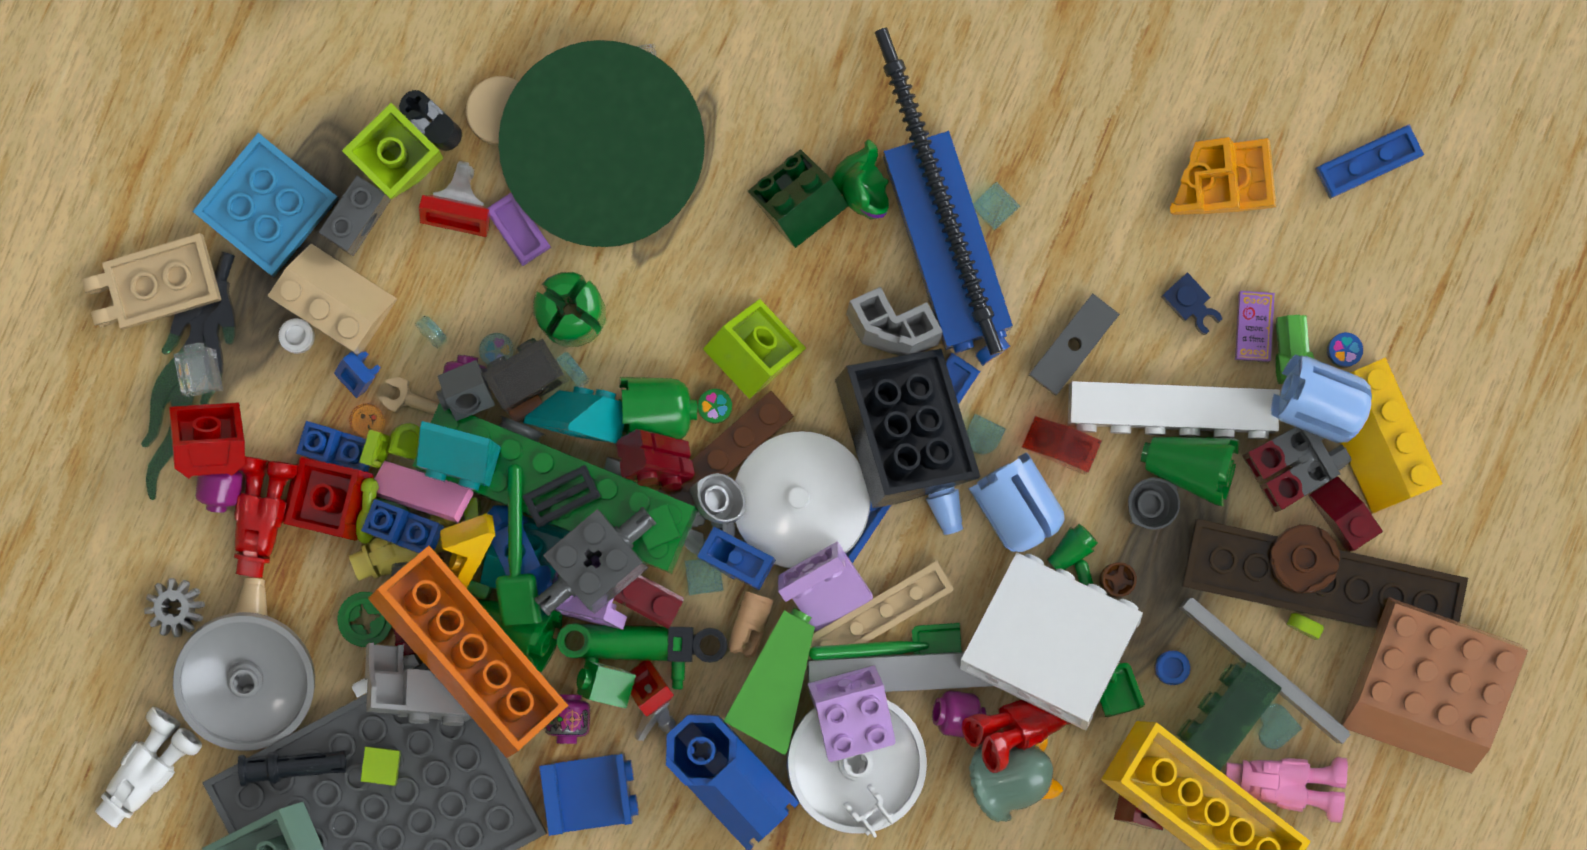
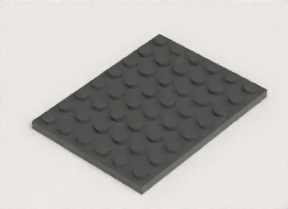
M424 663L413 668L420 670H430ZM367 694L248 757L268 756L269 752L278 753L279 756H294L345 750L347 759L346 773L281 778L277 784H271L270 781L249 782L247 786L241 787L237 763L202 782L229 834L278 809L304 802L324 850H517L547 834L508 758L504 756L473 719L464 721L462 726L443 725V720L429 719V723L425 724L408 722V717H398V714L366 712ZM366 746L401 750L396 786L360 782Z

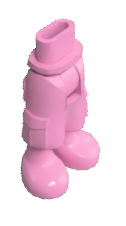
M1336 757L1330 766L1323 768H1310L1308 760L1284 758L1281 761L1255 760L1248 762L1243 760L1242 764L1230 762L1226 764L1225 775L1259 801L1276 804L1277 807L1300 812L1303 811L1306 805H1311L1324 810L1330 822L1340 823L1342 820L1345 793L1308 790L1306 784H1324L1345 789L1348 771L1347 758Z

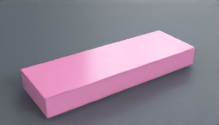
M388 461L383 462L375 477L379 485L376 493L377 497L457 523L474 494L471 489L459 486L456 483L447 480L445 482L426 477L425 473Z

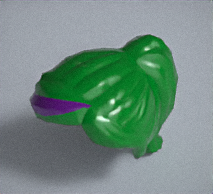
M868 139L864 142L863 149L847 156L837 165L831 179L844 196L850 209L873 220L884 217L888 212L889 198L886 194V187L889 180L884 178L880 170L875 166L878 158V148L875 143Z

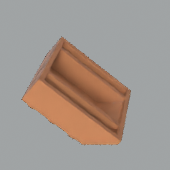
M1388 597L1341 725L1347 730L1472 774L1491 749L1528 650L1517 642Z

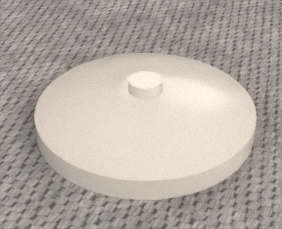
M799 431L773 437L757 447L747 457L737 474L735 482L742 489L745 498V513L736 521L739 532L747 544L774 557L776 560L774 564L780 567L790 569L837 541L844 552L847 553L857 543L868 522L871 501L860 464L845 446L828 436L814 432Z
M887 700L896 741L892 746L830 762L826 755L815 707L803 717L796 727L787 753L789 783L802 808L824 826L846 833H865L867 828L861 821L855 822L843 804L848 802L858 816L865 814L873 808L877 800L868 790L867 786L869 784L873 785L875 791L885 801L881 805L886 812L889 813L891 811L894 816L891 818L894 823L911 809L919 797L927 770L924 742L912 719L889 700ZM877 810L866 820L871 826L883 814L880 810ZM887 822V823H885L883 826H881L878 830H881V829H883V828H886V827L890 826L891 824H890L889 822Z

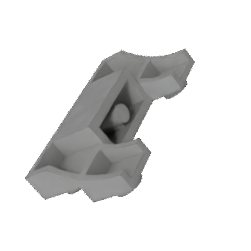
M374 643L366 645L365 680H368L366 712L398 714V717H408V722L415 724L429 723V719L443 720V725L462 726L464 721L472 719L430 670L406 669L404 671V645L384 646L374 645Z

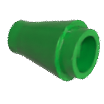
M1079 523L1075 528H1069L1047 560L1056 570H1066L1095 552L1093 548L1098 544V541Z

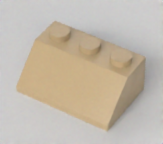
M310 244L286 267L268 294V297L357 355L364 351L397 301V298L313 244Z

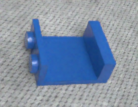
M624 753L539 766L549 836L619 824L628 825L634 822L633 816L639 815L636 794L630 795L628 781L634 780L632 760H625Z

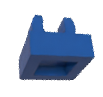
M353 352L342 358L334 372L336 377L355 398H358L367 391L381 368L379 365H376L374 368L368 369L363 364L369 355L367 352H361L358 356Z

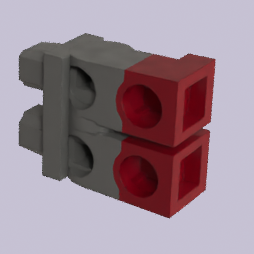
M1295 427L1242 456L1257 482L1266 479L1288 465L1291 466L1289 470L1260 485L1276 513L1340 475L1339 470L1352 460L1346 448L1340 445L1328 452L1322 443V440L1325 438Z

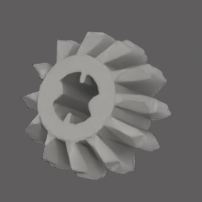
M170 578L167 581V589L163 584L157 583L155 590L159 596L148 594L146 597L148 601L154 603V607L145 608L144 613L156 615L150 620L149 625L156 627L161 624L160 634L166 636L172 629L174 637H181L182 627L187 632L195 630L194 625L190 621L191 619L200 622L203 620L201 614L195 613V608L205 607V602H194V599L201 592L197 588L188 592L190 582L187 580H183L178 586L176 579ZM171 601L181 603V607L177 608L181 610L179 615L169 613L168 608H172V606H169Z

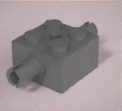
M643 507L620 527L617 525L614 527L605 515L598 509L595 510L543 555L557 571L558 580L538 597L536 596L534 600L549 616L552 611L573 595L574 597L577 596L587 609L596 613L648 569L647 565L632 549L634 547L632 543L657 523ZM594 555L600 557L601 565L598 568L591 565V558Z

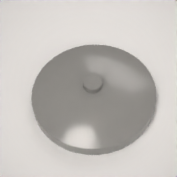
M231 613L205 623L187 640L174 668V696L185 721L205 740L232 750H258L269 747L289 736L301 724L307 715L313 699L315 671L305 644L288 626L274 618L258 613Z

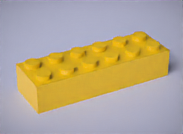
M1136 721L1101 778L1104 783L1192 850H1306L1311 842L1157 722Z

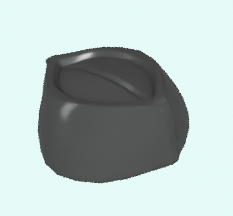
M1151 477L1137 483L1128 498L1129 523L1146 529L1157 530L1170 525L1179 513L1180 500L1176 485L1159 478Z

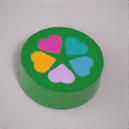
M720 389L705 391L698 401V411L701 417L712 424L722 423L727 420L732 412V401L729 395Z

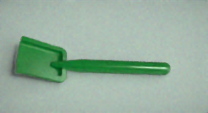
M512 464L508 468V563L510 575L499 576L495 581L502 626L533 624L542 621L540 605L534 600L536 596L538 597L536 577L531 573L521 574L522 469L518 464Z
M1082 559L1075 563L1078 581L1086 586L1094 584L1087 561ZM1128 663L1117 665L1100 699L1105 717L1137 710L1145 705L1133 670Z
M960 623L915 626L912 630L913 642L888 641L814 646L810 649L809 657L812 660L901 655L913 652V654L962 652Z

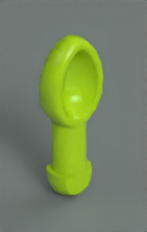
M366 478L362 482V510L356 521L357 538L359 542L364 544L371 542L374 537L361 531L379 489L378 482L373 478Z

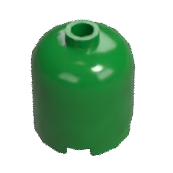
M620 377L619 388H626V390H622V399H619L622 402L623 432L629 434L636 429L677 439H683L687 435L691 420H697V400H690L689 390L683 382L673 378Z

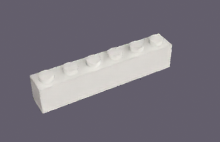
M1072 381L1069 384L1068 425L1076 426V432H1097V427H1110V433L1131 434V428H1145L1146 435H1166V429L1179 430V436L1197 437L1200 436V431H1214V437L1234 438L1235 432H1246L1249 439H1269V433L1273 434L1279 431V419L1271 415V404L1274 394L1280 396V390Z

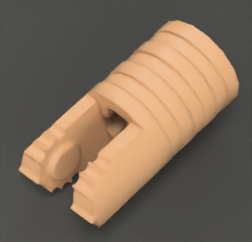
M747 591L744 592L728 643L730 652H742L748 658L757 654L774 600Z

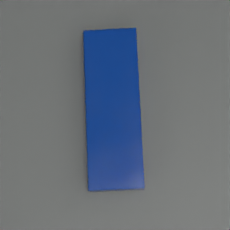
M1409 124L1316 167L1315 170L1329 199H1332L1422 157L1424 153Z

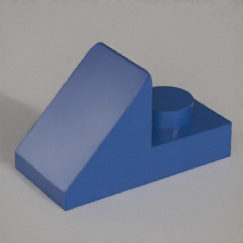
M713 527L697 556L733 580L736 578L757 590H760L776 561L774 557L716 527Z

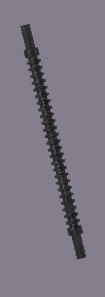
M888 28L875 31V35L886 63L883 69L886 77H891L889 85L895 87L892 94L898 96L895 103L901 105L899 113H904L905 115L902 122H907L908 124L905 130L911 132L909 140L915 143L912 146V149L918 152L915 158L921 160L919 168L924 169L922 177L928 179L925 186L931 188L928 195L934 197L932 205H937L938 207L935 214L941 216L938 223L944 225L942 233H947L948 235L945 242H950L951 247L948 250L949 252H954L952 261H957L958 263L955 266V270H960L961 274L958 278L964 280L962 288L968 291L965 297L971 299L968 306L974 309L971 313L974 323H979L990 356L1000 353L1003 349L992 321L994 312L992 307L986 304L989 298L983 296L985 288H980L979 284L982 282V279H977L976 277L979 270L973 268L975 260H970L969 258L972 251H967L966 249L969 243L963 241L965 232H960L959 230L962 227V223H957L956 219L959 215L953 213L955 205L949 202L952 196L946 194L949 187L943 185L945 177H941L939 174L942 168H937L936 166L939 159L933 157L935 149H931L929 146L932 144V140H927L926 138L929 131H924L923 127L926 123L925 121H920L922 112H917L916 110L919 104L913 102L916 95L910 93L912 85L906 82L909 76L903 73L906 71L904 61L898 59Z

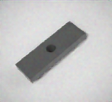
M1092 293L1029 376L1056 396L1120 314ZM1072 339L1078 341L1080 345L1079 350H1071L1068 347V341Z

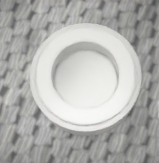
M298 318L287 320L281 326L278 335L283 348L295 354L304 353L309 350L315 339L314 330L311 325Z

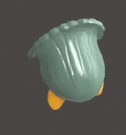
M1048 738L1042 743H1038L1026 750L1014 746L1009 751L1008 766L998 773H992L986 768L982 759L983 744L974 752L971 765L969 766L971 786L973 787V794L977 804L991 820L996 822L1010 821L1012 819L1010 814L1012 810L1028 808L1041 799H1053L1063 792L1062 785L1052 779L1053 765L1049 756L1044 753L1048 744Z

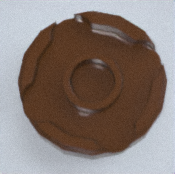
M1300 524L1284 530L1275 539L1270 550V566L1274 577L1283 587L1296 593H1313L1324 589L1335 579L1338 572L1340 552L1336 541L1326 530L1314 525Z

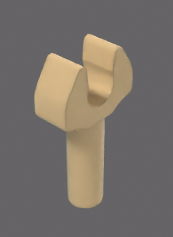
M395 377L386 380L387 384L400 390V396L395 400L384 396L379 397L387 409L398 413L402 407L409 406L434 416L439 404L438 402L412 393L409 388V381L406 379Z

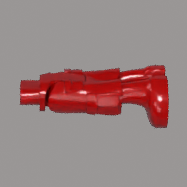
M245 456V465L239 470L245 474L246 491L238 495L234 511V519L236 520L234 546L235 551L239 552L234 553V558L238 559L235 574L263 578L265 563H270V555L276 544L278 529L281 528L287 502L281 499L282 492L287 481L296 476L298 465ZM267 472L269 476V484L267 496L263 498L260 495L263 480Z
M1017 700L1001 706L999 714H973L965 718L962 722V731L965 740L971 747L983 744L982 759L986 768L992 773H998L1008 766L1009 751L1014 746L1023 750L1029 749L1038 743H1042L1048 736L1071 723L1024 700Z

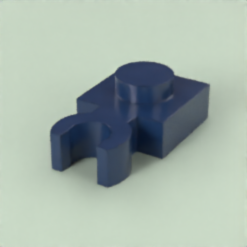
M1188 272L1161 296L1183 321L1192 316L1195 319L1196 329L1203 335L1209 332L1208 328L1203 324L1204 317L1210 316L1216 323L1222 320V316L1217 310L1207 308L1204 305L1211 297Z

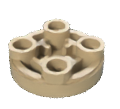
M506 76L490 77L480 82L471 91L466 103V117L471 129L481 140L489 144L499 145V129L503 111L510 94L519 81Z

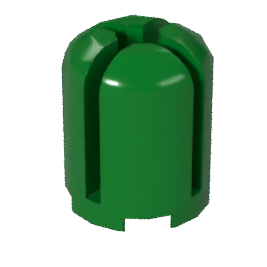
M575 272L557 273L548 277L542 283L546 290L544 294L536 291L533 299V314L540 329L553 343L566 348L579 347L591 343L601 333L606 322V307L597 287L591 281L586 283L583 275ZM571 304H575L581 318L572 313L566 315L563 309L567 305L571 307Z

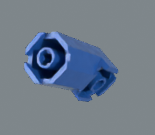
M689 714L667 734L666 766L685 786L689 787L746 850H751L754 847V844L750 841L754 838L759 843L789 814L786 806L790 803L795 808L800 802L739 736L723 722L724 720L719 715Z

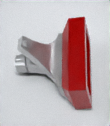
M459 161L457 163L453 179L447 188L439 192H433V195H422L419 204L420 223L487 237L490 227L489 209L484 207V203L479 201L472 192L470 182L474 176V169L469 166L468 162Z
M642 661L629 671L636 675L631 696L639 709L644 713L635 734V738L640 741H644L656 721L659 724L658 727L666 733L676 726V722L669 715L667 707L674 694L651 661Z

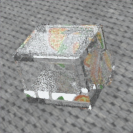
M195 343L183 346L184 352L173 354L181 395L193 397L223 390L215 349L204 347V343Z

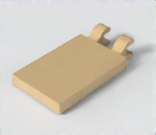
M201 233L103 262L102 265L105 273L82 279L85 293L90 292L93 295L107 289L110 290L113 306L91 312L94 325H99V327H105L118 321L120 329L124 330L221 301L204 235Z

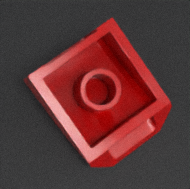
M239 402L169 407L175 470L188 479L192 476L229 474L233 476L245 465V440Z
M299 457L296 463L298 465L297 474L290 481L285 501L287 505L283 524L357 541L356 521L362 510L363 491H361V485L366 478L374 479L373 474L358 469Z

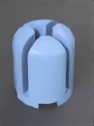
M1295 354L1282 372L1287 377L1283 383L1280 396L1273 395L1271 415L1284 423L1333 442H1349L1359 433L1369 417L1372 400L1370 385L1362 377L1311 357Z
M1028 452L1018 456V459L1011 464L1008 463L979 480L976 485L968 488L1004 547L1012 552H1023L1042 543L1046 537L1049 538L1057 533L1065 520L1062 507Z

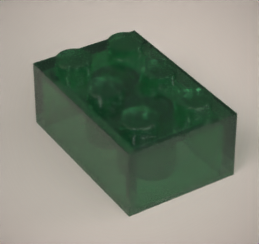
M1238 662L1234 665L1230 663L1218 679L1222 684L1216 692L1212 693L1209 691L1197 707L1201 711L1193 720L1187 719L1176 734L1180 737L1179 740L1219 771L1282 689V687L1249 662Z

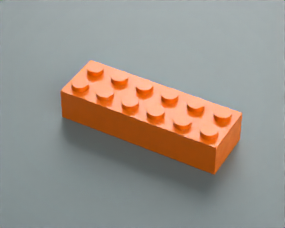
M430 546L420 552L368 598L506 758L518 752L569 706Z

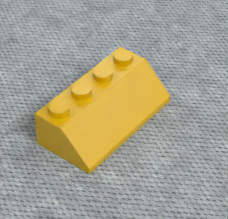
M1386 357L1350 372L1362 377L1370 385L1372 393L1369 417L1359 433L1349 442H1342L1340 445L1346 448L1352 459L1349 465L1371 514L1442 485L1441 478Z

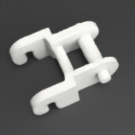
M869 784L867 788L877 800L873 808L865 814L858 816L848 802L843 805L855 822L861 821L867 828L865 834L867 836L871 834L876 838L875 831L887 822L894 824L891 818L894 815L891 811L889 813L886 812L881 805L885 801L875 791L873 785ZM877 810H880L883 816L870 826L866 819Z

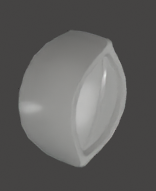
M719 473L708 475L693 484L689 489L699 513L713 523H735L745 513L743 491L732 478Z

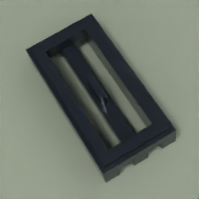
M583 465L522 497L537 527L541 528L602 496L587 466ZM583 476L584 482L535 506L533 500ZM589 488L591 493L543 517L540 516V512Z

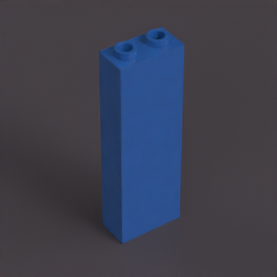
M946 131L927 137V140H932V144L929 145L930 148L935 149L933 157L939 159L936 166L937 168H942L939 174L941 177H945L943 185L949 187L946 194L952 196L949 202L955 205L953 213L959 215L956 221L957 223H962V227L959 230L960 232H965L963 241L969 243L966 249L967 251H972L969 258L970 260H975L973 268L979 270L976 277L977 279H982L979 285L980 288H985L983 296L989 298L986 304L993 309L994 317L992 321L999 338L1007 337L1006 331L1011 330L1013 325L950 132ZM911 142L884 151L883 160L933 314L943 331L941 338L945 350L953 348L955 353L974 348L973 342L984 337L979 323H974L971 313L974 309L968 306L971 299L965 297L968 291L962 288L964 280L958 278L961 274L960 270H955V266L958 263L957 261H952L954 252H949L948 250L951 247L950 242H945L948 235L947 233H942L944 225L938 223L941 216L935 214L938 207L937 205H932L934 197L928 195L931 188L925 186L928 179L922 177L924 169L919 168L921 160L915 158L918 152L912 149L915 143Z

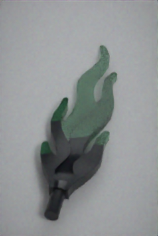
M221 253L214 274L221 301L184 311L174 316L170 334L162 348L163 354L168 355L174 350L189 325H191V331L181 350L165 366L155 382L150 401L149 430L141 443L144 448L149 447L159 436L164 410L170 401L171 407L192 405L199 386L208 375V383L202 393L200 405L209 404L220 384L223 375V354L219 336L220 325L223 329L225 342L229 345L234 342L236 331L235 313L229 293L230 283L227 282L235 258L232 254ZM175 358L181 359L183 361L182 365L184 366L185 372L184 378L180 373L182 362H175ZM180 377L181 380L183 379L185 383L187 382L186 390L188 387V393L181 391L182 387L180 388L181 383H179ZM170 426L164 441L148 465L146 486L151 500L156 499L157 480L160 471L173 457Z

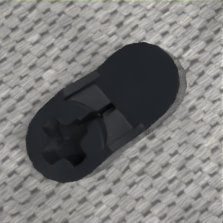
M419 90L409 91L402 97L399 104L400 112L431 143L442 151H449L458 146L462 138L461 128L429 97Z

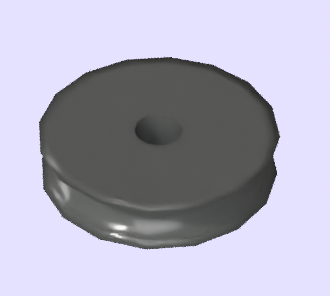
M500 416L502 421L498 426L536 442H539V438L545 435L524 424Z

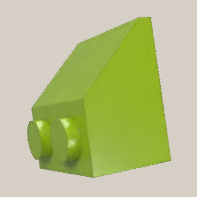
M392 103L342 150L390 200L419 183L444 159L440 150Z
M761 299L725 324L703 348L714 363L724 371L749 399L766 387L806 349Z

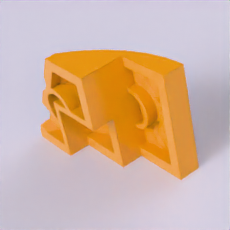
M1230 137L1195 142L1190 154V162L1180 180L1181 185L1174 203H1171L1170 213L1172 215L1211 214L1275 208L1276 197L1270 140L1265 138L1234 143Z

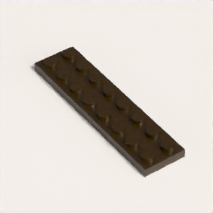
M1195 519L1181 587L1377 629L1388 597L1460 622L1468 582L1466 577L1339 550L1340 563L1335 579L1319 591L1296 593L1281 585L1274 577L1270 566V550L1278 536Z

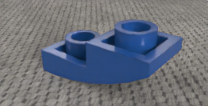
M306 421L296 454L368 472L370 468L368 465L359 463L366 442L365 438Z
M374 499L361 531L420 553L428 546L435 550L440 538V531L444 528V525Z

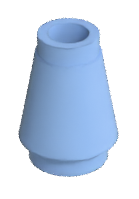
M951 487L929 494L926 501L942 529L943 535L963 530L959 489Z

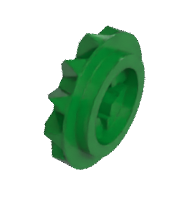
M358 592L348 597L342 603L337 616L338 628L342 636L351 644L359 647H366L368 643H374V645L386 639L392 628L390 623L369 601L368 598L373 594L372 592ZM361 605H363L368 614H379L380 616L370 622V634L364 625H352L351 623L361 617Z

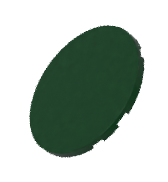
M594 40L571 44L558 49L538 61L524 74L516 84L505 105L500 122L498 148L500 163L508 188L522 210L535 223L549 233L575 244L591 247H613L633 243L650 236L667 225L681 211L692 195L701 174L705 154V136L701 114L694 97L682 78L668 64L637 46L616 41Z

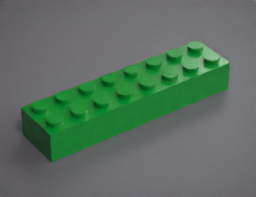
M439 402L431 421L432 424L485 437L501 447L490 487L480 485L478 491L472 490L476 494L508 506V468L512 464H518L522 469V496L586 465L602 497L549 524L571 532L598 509L614 527L616 525L620 527L638 512L641 507L648 512L668 504L681 537L648 551L642 536H640L632 543L634 545L632 549L644 563L672 574L698 513L695 506L646 486H640L638 483L476 416L471 415L456 421L451 410L444 411ZM417 453L412 466L423 472H426V470L417 466ZM446 476L445 480L458 484L460 479ZM581 476L533 500L536 506L585 480ZM588 488L539 514L543 517L591 492ZM522 497V513L532 516Z

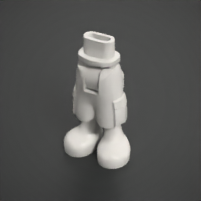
M152 707L146 715L147 722L152 727L145 742L135 741L126 755H124L120 768L108 784L107 792L101 795L102 803L95 810L101 818L115 828L125 817L131 818L133 813L154 792H158L174 775L173 764L179 758L186 754L195 755L202 748L201 741L190 730L186 728L178 729L181 725L180 722L157 707ZM175 732L169 747L161 757H158L157 750Z

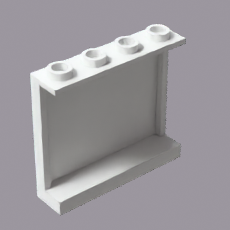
M1016 553L961 658L960 669L1086 731L1136 627L1141 622L1143 612L1138 611V607L1126 599H1119L1118 601L1107 596V592L1097 585L1088 584L1086 586L1076 581L1075 577L1068 571L1063 569L1055 571L1044 566V562L1032 554H1025L1024 556Z

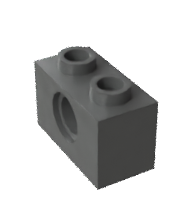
M357 175L319 233L348 254L354 256L391 200L381 190Z

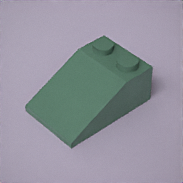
M304 802L278 809L202 848V850H324Z

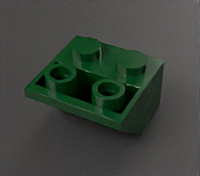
M801 149L788 157L784 163L767 176L761 178L756 185L748 190L750 196L794 248L798 247L849 207L833 180Z

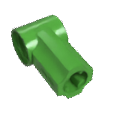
M1287 315L1276 318L1278 354H1276L1275 367L1278 384L1284 383L1287 376L1283 375L1282 372L1295 354L1314 359L1313 353L1309 350L1307 315Z

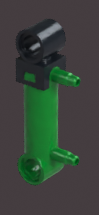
M573 623L563 627L557 636L559 650L570 658H583L585 661L588 660L599 663V659L672 661V688L676 690L683 689L685 662H693V655H696L704 662H717L724 657L728 648L725 635L713 628H706L694 634V627L670 626L667 629L664 626L625 625L622 630L601 624ZM572 631H579L584 636V645L578 651H572L566 644V638ZM708 635H713L720 641L719 651L711 656L704 654L700 646L702 639Z

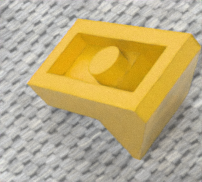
M487 513L440 531L442 548L453 553L449 561V569L452 570L466 588L495 536L493 516Z

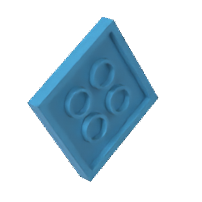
M257 133L192 212L272 277H275L339 198L261 134Z

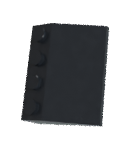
M942 349L848 365L835 379L872 508L907 502L981 477Z

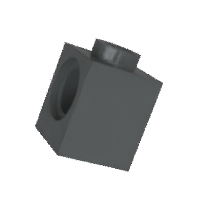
M477 360L438 375L441 390L436 391L443 410L450 409L456 421L495 406L488 382Z

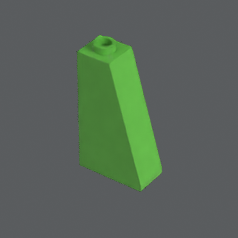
M794 607L791 613L783 611L723 721L784 755L789 749L815 629L814 626L809 624L812 617Z

